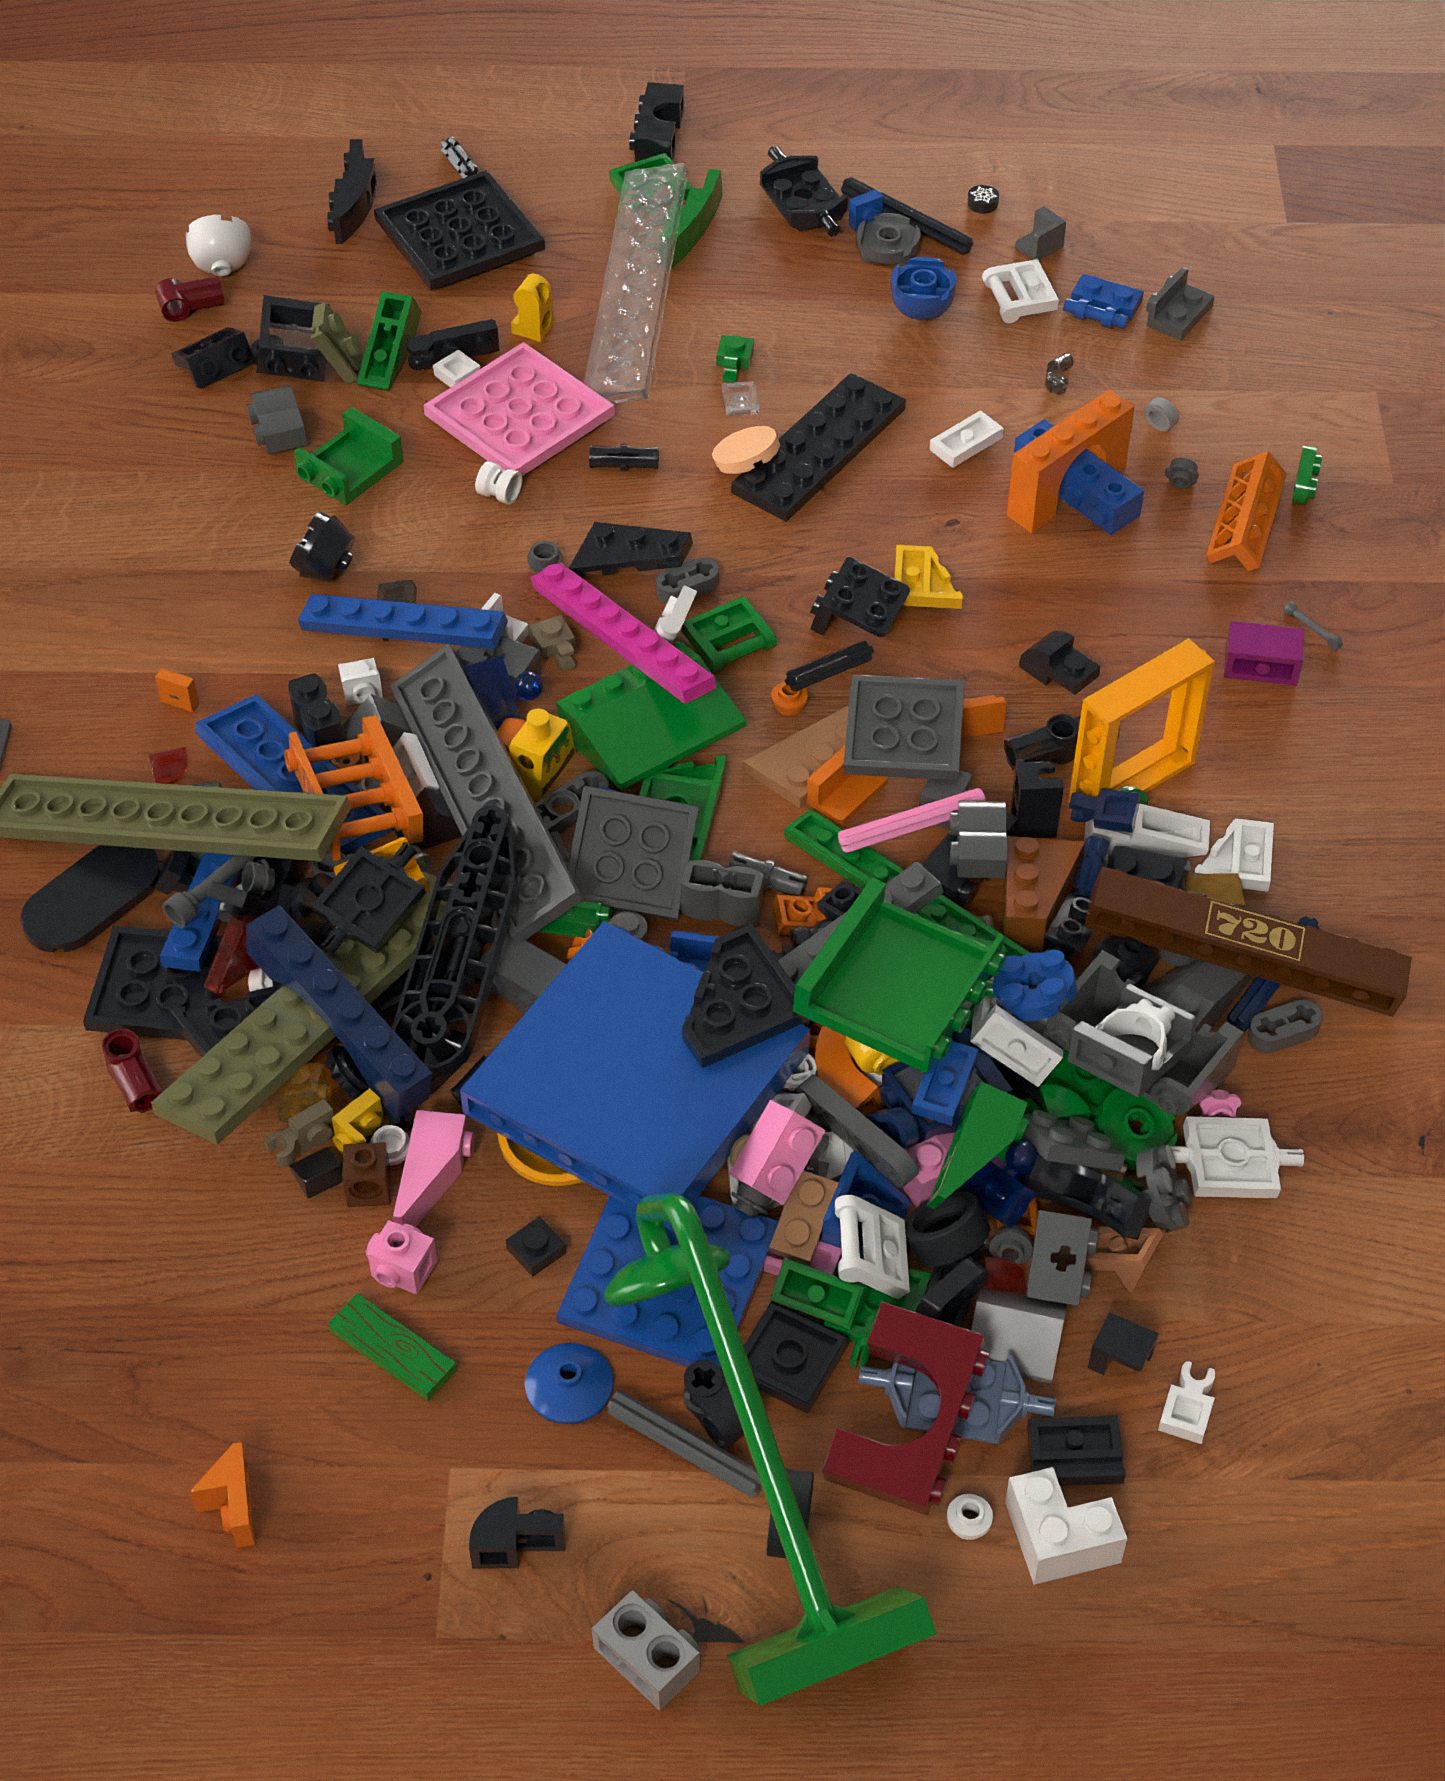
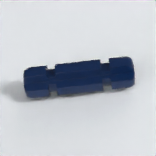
M1095 836L1087 837L1083 850L1087 853L1085 857L1081 858L1074 884L1077 890L1076 893L1072 892L1073 895L1090 900L1092 888L1104 865L1101 859L1102 856L1106 857L1109 847L1107 840Z

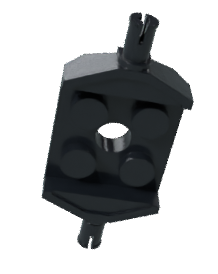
M775 145V149L773 146L770 147L768 156L774 162L760 171V186L791 227L799 231L816 226L818 228L823 227L830 237H833V234L836 236L840 232V227L835 221L840 220L847 211L848 196L843 194L840 197L818 169L817 156H785L779 146Z

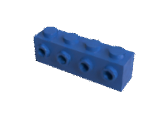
M1044 419L1015 438L1014 453L1054 425ZM1085 449L1067 469L1060 484L1058 497L1090 519L1095 525L1112 535L1140 516L1144 490Z

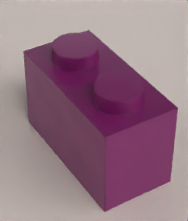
M1231 621L1225 648L1224 677L1297 686L1303 662L1304 629Z

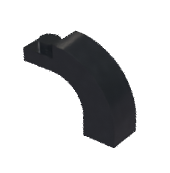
M269 857L254 858V862L262 859L267 860L270 868H273L275 872L273 888L270 891H265L264 896L261 898H256L254 893L245 892L242 888V882L237 887L232 888L212 881L207 896L219 902L215 919L246 929L247 924L277 907L282 884L300 881L308 860Z
M1024 1142L1016 1143L1004 1179L1005 1182L1025 1196L1050 1200L1076 1208L1099 1219L1121 1236L1136 1240L1139 1239L1142 1227L1147 1221L1152 1199L1141 1192L1143 1191V1186L1117 1172L1108 1169L1046 1161L1028 1143Z

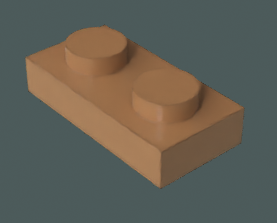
M803 1170L786 1200L769 1246V1251L810 1266L822 1235L823 1219L839 1182Z

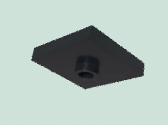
M771 1301L746 1341L744 1348L758 1389L808 1414L849 1345V1337Z

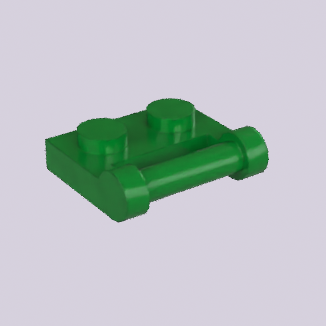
M744 596L685 620L682 625V633L703 658L704 663L712 674L723 670L724 665L760 649L767 651L777 646V640L773 631ZM752 632L755 634L754 637L719 652L715 649Z

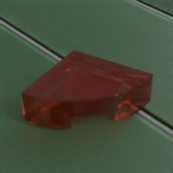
M186 747L149 755L155 783L174 784L186 771L188 765Z
M985 1257L984 1268L989 1272V1276L983 1287L999 1291L1026 1290L1025 1271L1021 1266L1009 1260Z

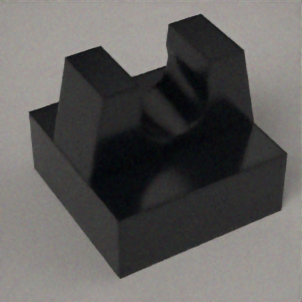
M171 850L163 862L154 889L166 895L171 890L181 893L183 891L188 892L193 879L187 873L195 876L201 861L191 855V852Z

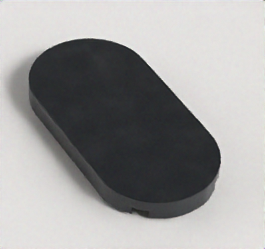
M99 845L27 900L21 912V925L26 939L35 948L45 952H54L53 949H64V952L86 945L152 894L160 873L159 859L156 852L148 848Z

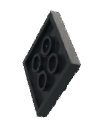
M113 926L83 1019L86 1031L110 1033L116 1029H129L138 1036L187 1040L171 1021L169 1009L184 1006L185 1011L207 1007L206 1001L217 999L232 947L230 936L215 935L201 972L162 967L160 954L170 931Z

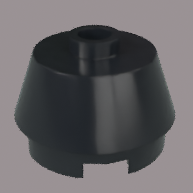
M319 511L308 524L309 529L301 543H297L289 564L296 571L300 572V577L331 582L339 571L344 573L354 556L350 551L355 537L335 515L330 517Z

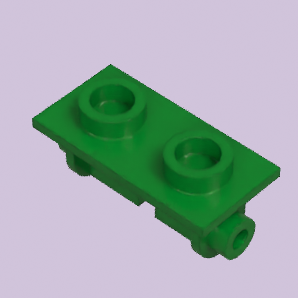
M580 901L538 932L585 938L587 929L594 933L603 921L609 923L613 917L614 910L611 907L604 906V902L601 901L598 903Z

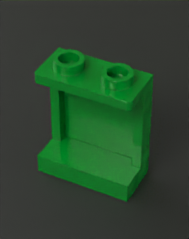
M353 407L342 413L344 430L311 454L300 447L294 451L295 470L300 479L306 483H311L322 490L328 497L335 498L346 506L404 462L401 436Z

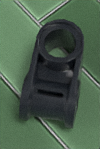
M699 1360L692 1363L684 1374V1404L704 1427L712 1441L721 1449L726 1450L745 1435L723 1371L714 1362L708 1360Z

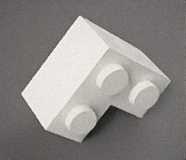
M1053 1467L1009 1478L1005 1504L1034 1585L1122 1563L1127 1536L1112 1497L1068 1508Z

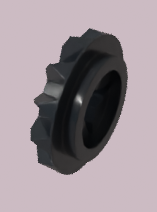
M336 1045L326 1053L327 1060L325 1063L332 1073L331 1078L336 1080L339 1089H343L349 1098L356 1099L369 1089L361 1072L344 1046Z

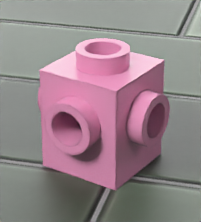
M390 1220L387 1221L380 1234L375 1233L372 1236L366 1250L371 1276L376 1281L386 1287L394 1288L397 1286L416 1295L438 1261L434 1238L424 1235L415 1226L409 1224L400 1225Z

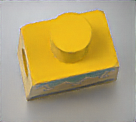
M540 708L533 709L527 714V721L512 739L509 746V755L531 798L537 802L548 794L576 756L570 724L566 720L549 714L546 710Z

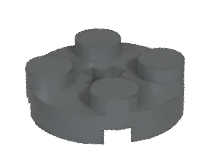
M881 213L874 215V221L866 224V220L860 223L857 229L856 245L861 252L860 257L864 262L905 266L907 265V259L916 255L920 248L921 233L917 225L916 229L910 225L909 218L894 213Z
M1169 1145L1141 1151L1136 1159L1138 1178L1146 1176L1148 1190L1141 1192L1152 1199L1149 1215L1157 1228L1161 1230L1166 1229L1165 1233L1189 1226V1217L1185 1205L1192 1203V1193L1189 1184L1184 1178L1179 1180L1175 1170V1157Z

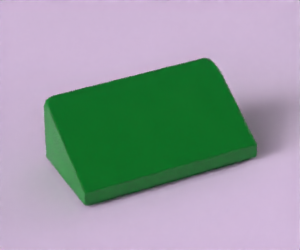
M784 1258L770 1300L852 1329L871 1288L855 1282H845L833 1274Z

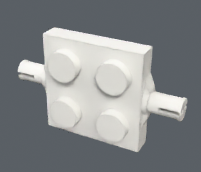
M1187 1116L1183 1124L1186 1145L1170 1146L1175 1162L1187 1165L1191 1173L1194 1195L1199 1197L1277 1198L1281 1191L1278 1174L1279 1166L1302 1167L1304 1164L1302 1149H1279L1277 1147V1144L1271 1137L1268 1119Z

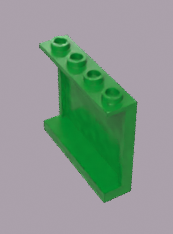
M872 877L797 982L793 1012L927 1074L936 1059L941 1062L945 1059L952 1044L951 1036L955 1031L958 1033L963 1031L971 1011L969 1008L973 1003L979 1005L983 1000L990 976L996 978L1001 972L1006 960V955L1001 953L1005 936L998 934L989 948L884 901L886 883Z

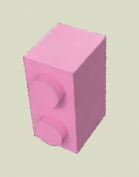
M770 1100L731 1168L729 1175L784 1205L826 1130L798 1113Z

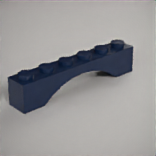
M280 905L246 925L247 954L271 980L279 982L295 992L324 1020L350 1054L368 1087L381 1098V1103L396 1120L429 1099L432 1072Z

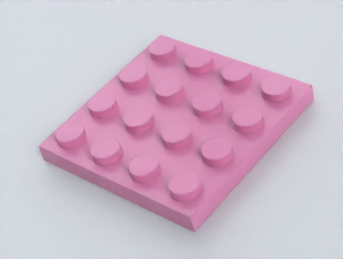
M522 342L424 404V414L485 460L499 464L502 470L512 469L521 472L522 476H524L615 416V406L525 342Z

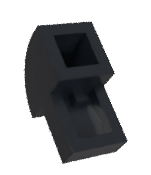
M1063 631L1048 633L1021 655L1019 661L1021 669L1044 685H1048L1054 680L1074 695L1099 677L1101 666L1073 647L1074 636Z
M518 1497L505 1498L491 1504L480 1513L470 1532L469 1552L472 1569L518 1568L519 1551H565L563 1513L555 1514L550 1510L538 1509L529 1512V1514H520Z

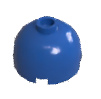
M930 257L907 259V265L899 268L898 264L891 275V293L895 306L902 314L916 320H931L940 317L951 306L955 296L957 283L955 271L951 268L950 272L944 268L943 261Z

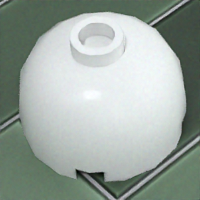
M210 215L191 222L189 232L185 234L186 247L190 258L198 268L215 276H226L238 270L246 263L251 247L250 228L246 222L237 217L231 216V222L222 220L221 215Z

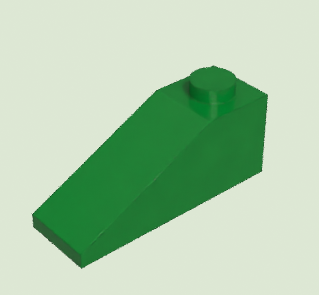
M381 291L356 383L358 386L390 391L408 355L406 343H408L410 338L412 339L416 336L422 313L413 296Z
M981 1081L968 1097L927 1206L933 1209L938 1207L1011 1142L1020 1141L1028 1124V1119L1023 1117L1028 1102Z

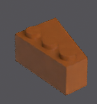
M1007 836V866L1005 879H1003V935L1030 953H1043L1049 941L1044 936L1075 884L1080 861L1084 855L1085 841Z

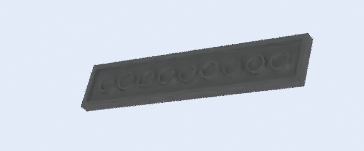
M447 644L390 685V688L412 733L418 737L440 787L439 789L462 836L470 827L475 813L482 807L496 805L505 810L509 815L515 831L519 891L508 931L515 941L520 939L526 940L582 901L583 897L460 658L451 645ZM511 875L504 876L500 893L507 895ZM498 909L500 915L503 909Z

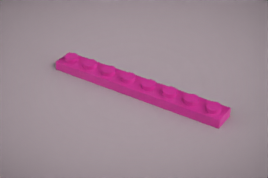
M561 562L549 565L543 571L531 576L533 589L684 704L716 689L714 675Z

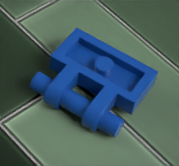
M1082 274L1071 292V299L1067 298L1065 300L1063 311L1074 314V318L1080 320L1089 318L1102 322L1104 327L1112 329L1113 326L1125 329L1128 321L1132 320L1142 303L1144 291L1100 279L1096 276Z

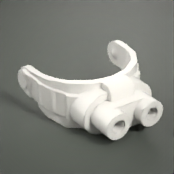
M1141 999L1137 1004H1130L1125 1009H1117L1106 1016L1098 1029L1113 1037L1123 1034H1135L1145 1036L1154 1041L1159 1049L1153 1055L1151 1070L1156 1071L1161 1068L1166 1057V1035L1171 1030V1021L1175 1018V1013L1167 1006L1160 1009L1154 1007L1149 1000Z

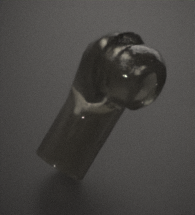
M1062 354L1047 364L1045 387L1050 393L1055 392L1058 395H1062L1066 392L1067 388L1065 385L1069 384L1066 377L1061 376L1062 373L1073 366L1074 361L1071 355Z

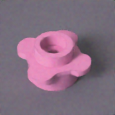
M1213 1090L1200 1101L1202 1115L1199 1117L1238 1118L1236 1111L1241 1105V1100L1236 1094H1230L1225 1090Z

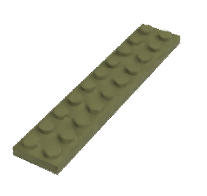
M10 774L0 788V838L322 861L352 807L348 796Z
M422 871L430 891L426 892L377 954L358 941L346 939L334 953V956H330L328 952L325 953L322 950L325 956L369 1004L410 968L436 883V876ZM447 881L446 886H453V883ZM441 900L436 920H443L448 902ZM431 934L426 952L435 945L436 935ZM283 985L151 1102L154 1115L218 1145L336 1035L301 997Z

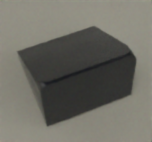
M327 1147L289 1165L291 1172L308 1199L343 1182V1166Z

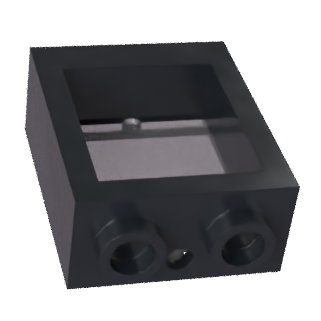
M263 295L256 373L323 382L326 358L310 339L311 335L315 334L312 330L314 306L322 303Z

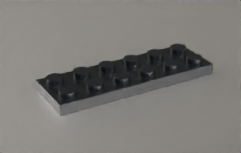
M851 372L778 439L780 443L779 450L770 461L764 464L762 460L754 463V469L741 473L731 482V493L787 522L905 410L906 399Z

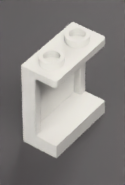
M984 996L981 1003L975 1005L970 1042L1037 1087L1063 1058V1050L1049 1039L1046 1027L1047 1019L1019 1021L1012 1016L1011 1012L997 1006L995 998Z

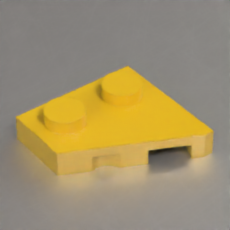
M896 545L894 579L908 585L910 588L903 606L962 609L963 595L961 591L956 592L950 583V574L939 563V557L931 546Z

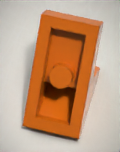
M242 1442L233 1443L193 1487L191 1496L197 1512L221 1509L224 1533L232 1531L236 1547L240 1548L255 1545L248 1462Z

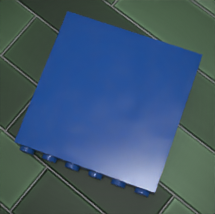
M603 921L460 1089L462 1109L465 1115L636 1210L638 1203L643 1197L657 1194L678 1193L693 1204L729 1158L733 1144L749 1132L764 1112L769 1101L775 1098L787 1080L809 1054L810 1029L805 1027L804 1024L798 1025L705 1068H701L682 1039V1027L686 1016L690 1014L694 1003V995L703 972L691 963H683L668 955L659 946L649 945L634 937L628 930L621 927L617 928ZM664 1221V1226L673 1231L670 1222Z

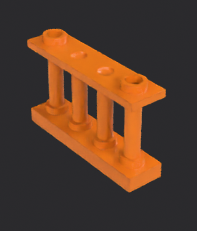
M377 715L362 718L363 733L358 734L357 739L303 749L297 733H289V749L284 750L285 763L289 772L295 771L304 793L323 794L321 788L372 778L374 781L379 780V788L343 795L348 796L351 809L382 802L385 806L390 805L392 808L391 813L343 823L328 849L333 861L341 860V839L395 828L396 831L402 830L409 844L423 842V812ZM359 753L369 758V763L314 774L310 765Z

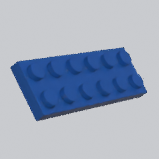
M258 694L195 722L196 734L254 790L304 793L295 771L289 772L287 769L284 750L289 749V733L291 732L297 733L303 749L314 748V746ZM329 760L310 764L314 774L338 769ZM353 782L321 788L323 794L346 795L361 791ZM377 804L351 809L343 823L386 813ZM393 828L341 839L340 850L344 855H347L360 848V846H364L393 831Z

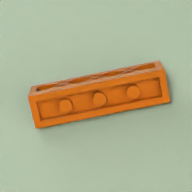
M1269 450L1233 465L1206 553V558L1210 563L1235 555L1247 571L1260 567L1287 475ZM1250 471L1246 476L1243 477L1244 473ZM1244 491H1246L1238 500H1236ZM1232 537L1231 542L1224 545Z

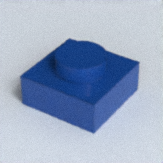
M877 189L849 200V226L855 232L861 222L866 220L867 224L874 221V215L883 212V195Z

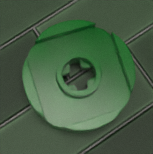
M1118 1087L1109 1093L1097 1107L1095 1120L1093 1121L1094 1128L1099 1133L1110 1137L1113 1140L1112 1144L1126 1155L1124 1164L1129 1165L1128 1170L1137 1171L1136 1159L1139 1152L1154 1147H1161L1162 1145L1175 1146L1177 1141V1132L1174 1134L1172 1123L1176 1119L1175 1115L1162 1111L1155 1103L1142 1095L1138 1098ZM1138 1119L1142 1123L1140 1131L1143 1135L1135 1134L1130 1129L1128 1120L1132 1122Z

